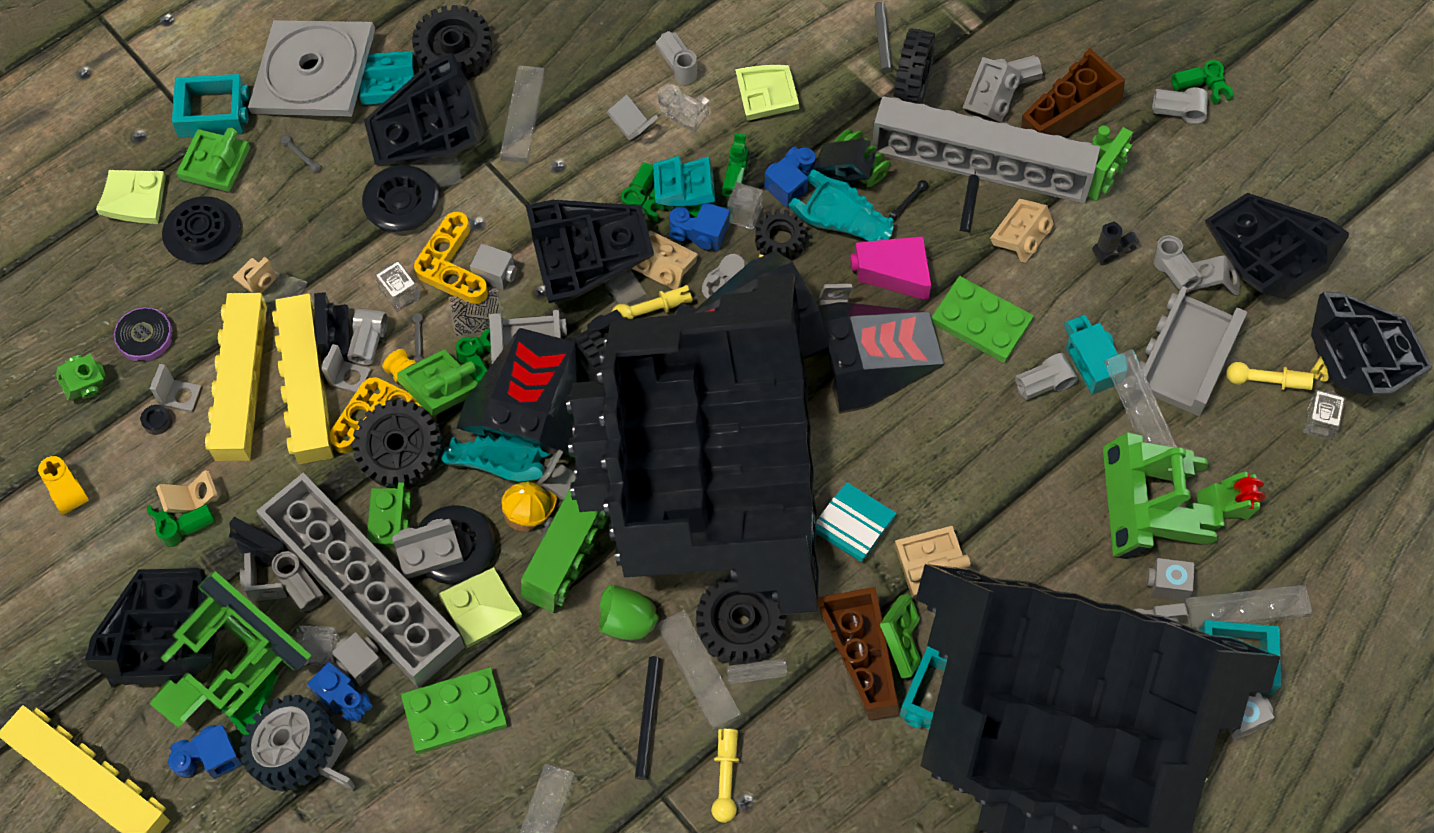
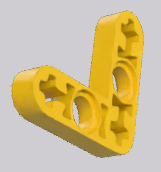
M452 212L444 218L415 260L414 269L418 279L471 304H480L487 299L489 294L486 281L481 276L450 263L470 232L467 216L462 212ZM459 223L462 224L461 227L456 226L453 230L452 225H458ZM441 242L450 244L449 248L443 252L436 251L435 247ZM432 264V270L426 269L425 272L423 271V267L428 268ZM450 274L459 276L458 280L453 284H446L444 282L445 277ZM478 286L480 287V291L470 292L469 288L476 289Z
M368 378L360 385L331 429L329 440L333 449L338 453H349L354 450L352 448V441H355L353 436L354 429L359 430L357 425L359 421L351 419L354 411L362 409L366 412L368 410L373 412L375 405L379 403L385 405V401H394L397 398L405 399L407 402L411 401L418 406L421 405L409 392L380 378ZM376 388H378L380 393H379V394L374 393V394L370 397L368 391H369V390L375 391ZM435 415L433 418L437 422V415ZM347 434L349 440H343L339 443L338 437H344Z

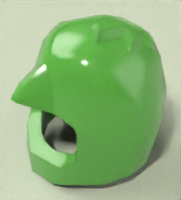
M616 585L607 586L601 594V613L598 628L600 633L621 640H637L646 637L654 630L659 616L656 614V607L648 597L638 591Z

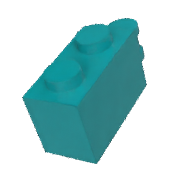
M1084 314L1065 321V330L1069 336L1065 349L1091 395L1123 383L1128 369L1127 362L1122 355L1117 353L1111 334L1108 331L1105 332L1101 323L1092 326Z

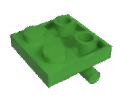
M1100 126L1097 135L1093 137L1092 145L1100 146V151L1087 197L1095 201L1098 200L1102 193L1107 194L1115 181L1112 178L1116 173L1120 175L1128 163L1126 158L1133 147L1130 144L1133 132L1124 127L1115 140L1108 137L1110 129L1107 126Z
M227 128L224 135L197 129L176 174L180 180L230 192L250 150V145L248 141L236 139L235 137L238 132L233 128Z
M445 349L399 371L397 374V381L432 417L466 400L478 384L469 375L475 372V365L469 361L460 366Z

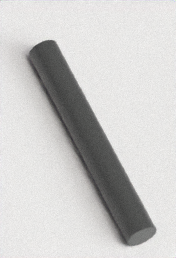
M877 2L874 8L881 72L890 73L892 68L885 4Z

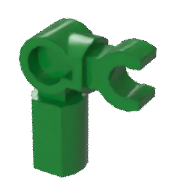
M1217 60L1207 61L1203 68L1195 67L1175 72L1171 75V84L1174 91L1186 90L1201 86L1204 83L1212 91L1210 99L1214 105L1218 104L1221 99L1219 94H1223L1227 101H1231L1233 97L1232 88L1225 84L1224 66Z
M735 133L734 144L731 145L729 163L722 187V195L728 198L736 199L740 196L744 170L747 168L749 150L745 145V134Z
M643 162L629 187L622 191L621 204L641 205L643 214H646L650 221L658 222L659 214L652 210L660 209L664 211L665 205L657 204L655 198L650 200L646 196L654 181L653 165Z
M490 328L486 329L478 338L477 336L473 338L465 337L456 343L457 360L461 364L471 361L475 365V372L469 375L477 383L488 370L481 356L486 351L491 352V342L488 341L490 339Z
M207 504L179 516V520H175L172 513L164 512V509L160 512H155L151 505L147 506L148 514L155 521L156 534L167 547L178 545L185 534L191 535L216 523Z

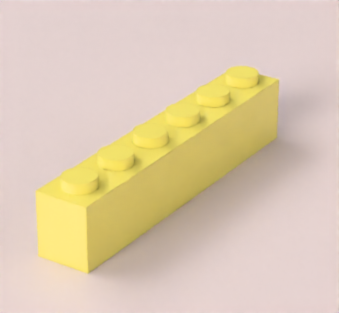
M227 293L226 304H222L221 318L224 323L223 329H219L218 343L221 348L220 355L215 357L217 380L212 382L214 405L210 406L208 412L211 430L205 437L206 450L210 451L215 461H250L267 305L261 293Z
M310 294L275 299L277 310L272 311L275 328L279 327L280 334L275 336L278 353L282 352V360L278 361V368L281 378H285V386H281L283 402L288 404V411L284 412L286 428L291 430V437L287 438L289 454L295 455L298 464L332 459L334 455L333 447L329 440L330 423L324 375L322 372V359L316 346L314 303Z
M22 705L0 730V738L120 833H161L170 822L163 814L166 808L153 797L148 801L142 798L140 793L143 790L130 779H127L125 783L120 781L116 777L120 773L106 761L101 765L93 760L96 754L83 743L78 747L71 743L70 740L73 736L60 725L56 729L49 726L47 723L51 719L38 708L31 712Z

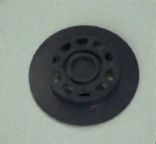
M396 165L381 170L369 180L362 195V207L366 217L375 226L393 232L408 231L421 226L434 214L439 202V191L434 179L424 170L410 165Z
M209 196L195 197L182 202L169 213L163 224L162 239L166 249L175 258L193 264L207 263L222 257L233 247L239 235L240 222L236 211L227 202Z
M459 505L442 507L428 514L419 523L417 528L427 526L429 522L436 519H451L453 527H458L454 531L464 562L438 569L425 575L437 582L448 584L461 583L479 575L488 566L495 551V534L489 521L478 511Z

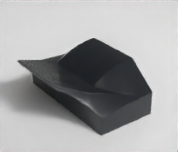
M233 517L229 523V537L235 540L239 554L244 556V553H251L256 563L262 567L272 566V561L277 554L288 551L284 543L236 517Z

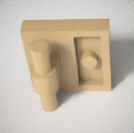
M953 526L895 540L894 546L912 599H916L925 564L960 568L970 567L969 557L962 554Z

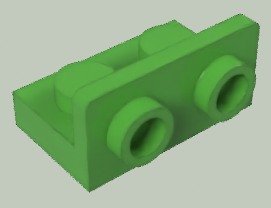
M398 482V488H371L367 539L376 548H395L392 536L398 535L401 530L410 528V520H406L407 510L412 509L413 497L412 492H408L405 482Z

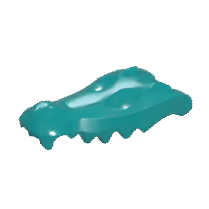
M811 170L808 175V181L816 189L807 203L804 204L799 199L793 198L788 205L793 213H796L799 218L812 226L849 233L861 237L868 242L888 240L893 231V219L891 217L886 218L880 212L875 211L873 204L869 203L865 196L860 197L856 188H851L847 182L826 177L816 170Z
M488 433L486 438L478 435L475 442L468 440L466 443H460L456 437H452L450 444L444 447L441 460L447 465L476 468L507 480L520 482L541 478L545 468L539 462L541 458L551 454L542 452L540 444L508 437L503 434L499 438H495L491 433Z

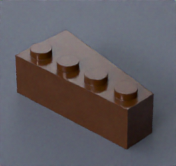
M1089 48L1084 53V57L1079 62H1075L1069 68V72L1062 79L1059 78L1053 84V88L1047 94H1043L1022 115L1021 128L1065 137L1121 103L1125 79Z
M876 587L818 597L820 615L868 719L875 720L900 715L886 638L880 626L882 617Z

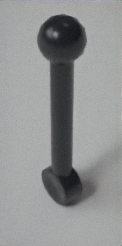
M920 180L917 184L918 187L896 210L894 209L890 213L888 218L891 217L894 222L903 209L921 191H925L928 188L927 181Z

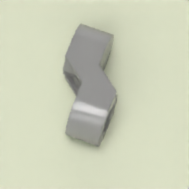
M737 254L725 256L719 266L705 278L702 285L703 295L708 299L747 265V261Z

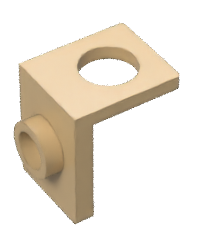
M266 257L259 263L251 258L233 276L235 281L251 293H262L277 279L272 265Z
M209 471L202 472L188 486L159 484L156 487L164 512L186 514L205 504L208 505L217 496ZM204 482L207 492L205 497L201 499L199 487Z

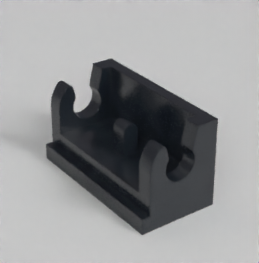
M864 138L823 144L813 169L826 177L843 182L867 180L871 176L870 171L875 161V152L869 153L867 160L864 158V152L868 144Z

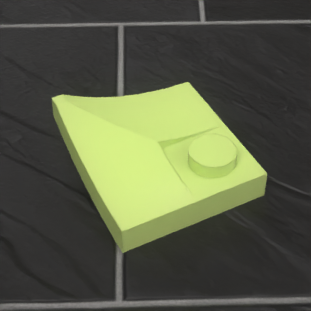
M760 65L735 69L747 121L800 109L788 65Z
M109 170L104 192L96 208L98 214L124 221L158 224L166 181L164 171Z
M494 567L439 593V597L457 632L460 634L466 649L487 639L522 617L521 611L511 598Z

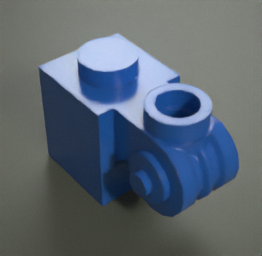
M792 147L781 161L771 164L765 172V189L786 208H789L788 205L793 198L800 199L807 193L808 177L806 175H809L811 170H814L816 158L813 150L805 147L800 149Z
M706 203L702 204L697 217L690 218L689 211L686 208L677 207L669 215V235L677 241H684L686 238L692 240V243L702 249L719 251L730 225V210Z
M329 661L307 684L314 697L335 714L341 710L344 713L342 717L347 721L359 723L362 720L361 717L365 716L366 712L370 711L373 707L368 699L369 696L364 692H357L351 679Z
M222 724L204 728L200 731V735L192 738L193 740L190 742L185 739L174 743L170 747L171 754L168 758L169 767L176 775L183 778L194 774L197 767L196 763L198 762L204 764L206 771L213 779L243 765L229 732Z

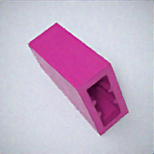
M923 236L858 242L855 244V254H850L851 270L857 272L859 282L922 300L929 299L931 281Z

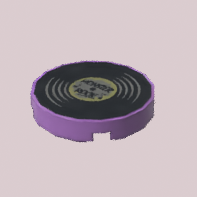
M147 307L134 309L118 321L114 330V341L122 355L132 361L154 360L163 355L169 348L172 341V326L165 314L157 309Z

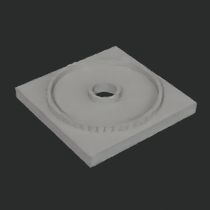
M273 20L248 104L251 114L352 117L376 29L373 23ZM308 60H318L313 68L308 70L302 69L304 63Z

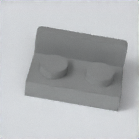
M982 57L963 108L1002 122L1008 112L1014 91L1018 87L1021 71L1008 64Z
M436 519L429 522L427 526L417 529L407 528L401 530L398 535L392 536L402 573L406 579L464 562L451 519Z

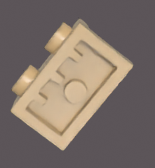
M1019 198L990 237L992 244L1016 251L1020 262L1026 263L1031 255L1036 252L1039 244L1054 225L1048 206Z
M650 230L649 236L654 256L631 269L673 290L680 288L683 275L696 263L698 254Z

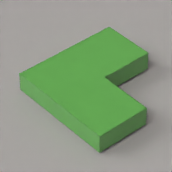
M909 594L900 595L880 623L901 678L911 677L921 662L911 636L920 618Z

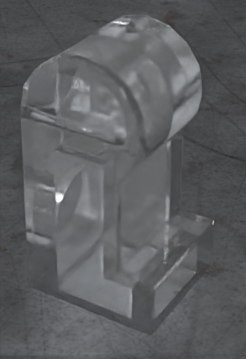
M674 84L663 85L658 91V107L660 112L693 132L699 128L710 114L709 99L702 95L695 100L682 93L680 88Z

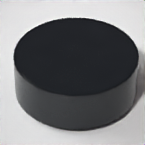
M155 404L147 407L142 412L140 421L146 432L152 435H159L170 428L172 417L166 407Z

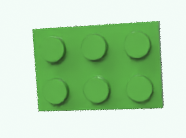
M959 276L931 317L933 325L1005 364L1031 324L1034 315Z
M491 667L401 694L417 755L508 728Z

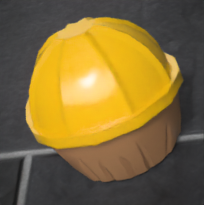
M535 480L512 485L505 491L501 499L505 521L516 531L529 532L537 525L544 523L554 511L557 500L556 495L544 489L541 485L536 484L537 481Z

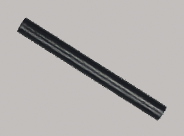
M976 170L968 178L959 229L962 232L970 233L980 179L976 175Z
M651 656L648 660L635 779L647 780L661 663V658Z

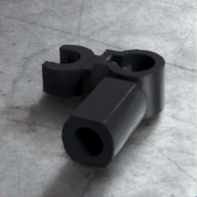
M1113 221L1103 225L1098 243L1092 248L1100 265H1107L1120 258L1123 253L1127 254L1137 249L1135 244L1139 242L1135 232H1130L1122 237L1123 231L1118 223Z

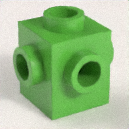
M91 354L84 357L76 355L65 361V364L57 367L56 379L68 402L81 396L86 399L96 395L99 389H101L103 378L105 377L102 365L99 361L95 362Z

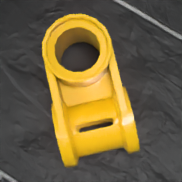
M50 456L41 461L38 468L39 475L62 516L89 501L79 482L73 477L61 458Z

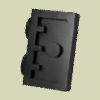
M326 292L314 293L316 346L322 360L328 355L332 344L339 346L343 358L347 357L350 347L348 305H334V302L330 303Z

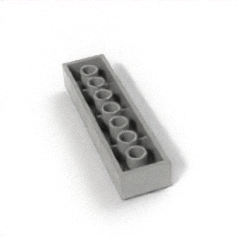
M882 96L874 122L872 145L878 148L876 154L883 153L885 157L965 176L974 175L976 170V175L982 180L1083 204L1086 202L1100 151V146L1092 145L1089 142L1074 141L1059 135H1048L1033 129L1018 128L1007 123H997L977 116L971 117L951 110H941L925 104H915L902 101L899 98Z
M304 473L300 474L256 511L265 527L280 542L284 543L289 552L294 553L298 557L300 564L417 688L421 687L465 648L460 634Z

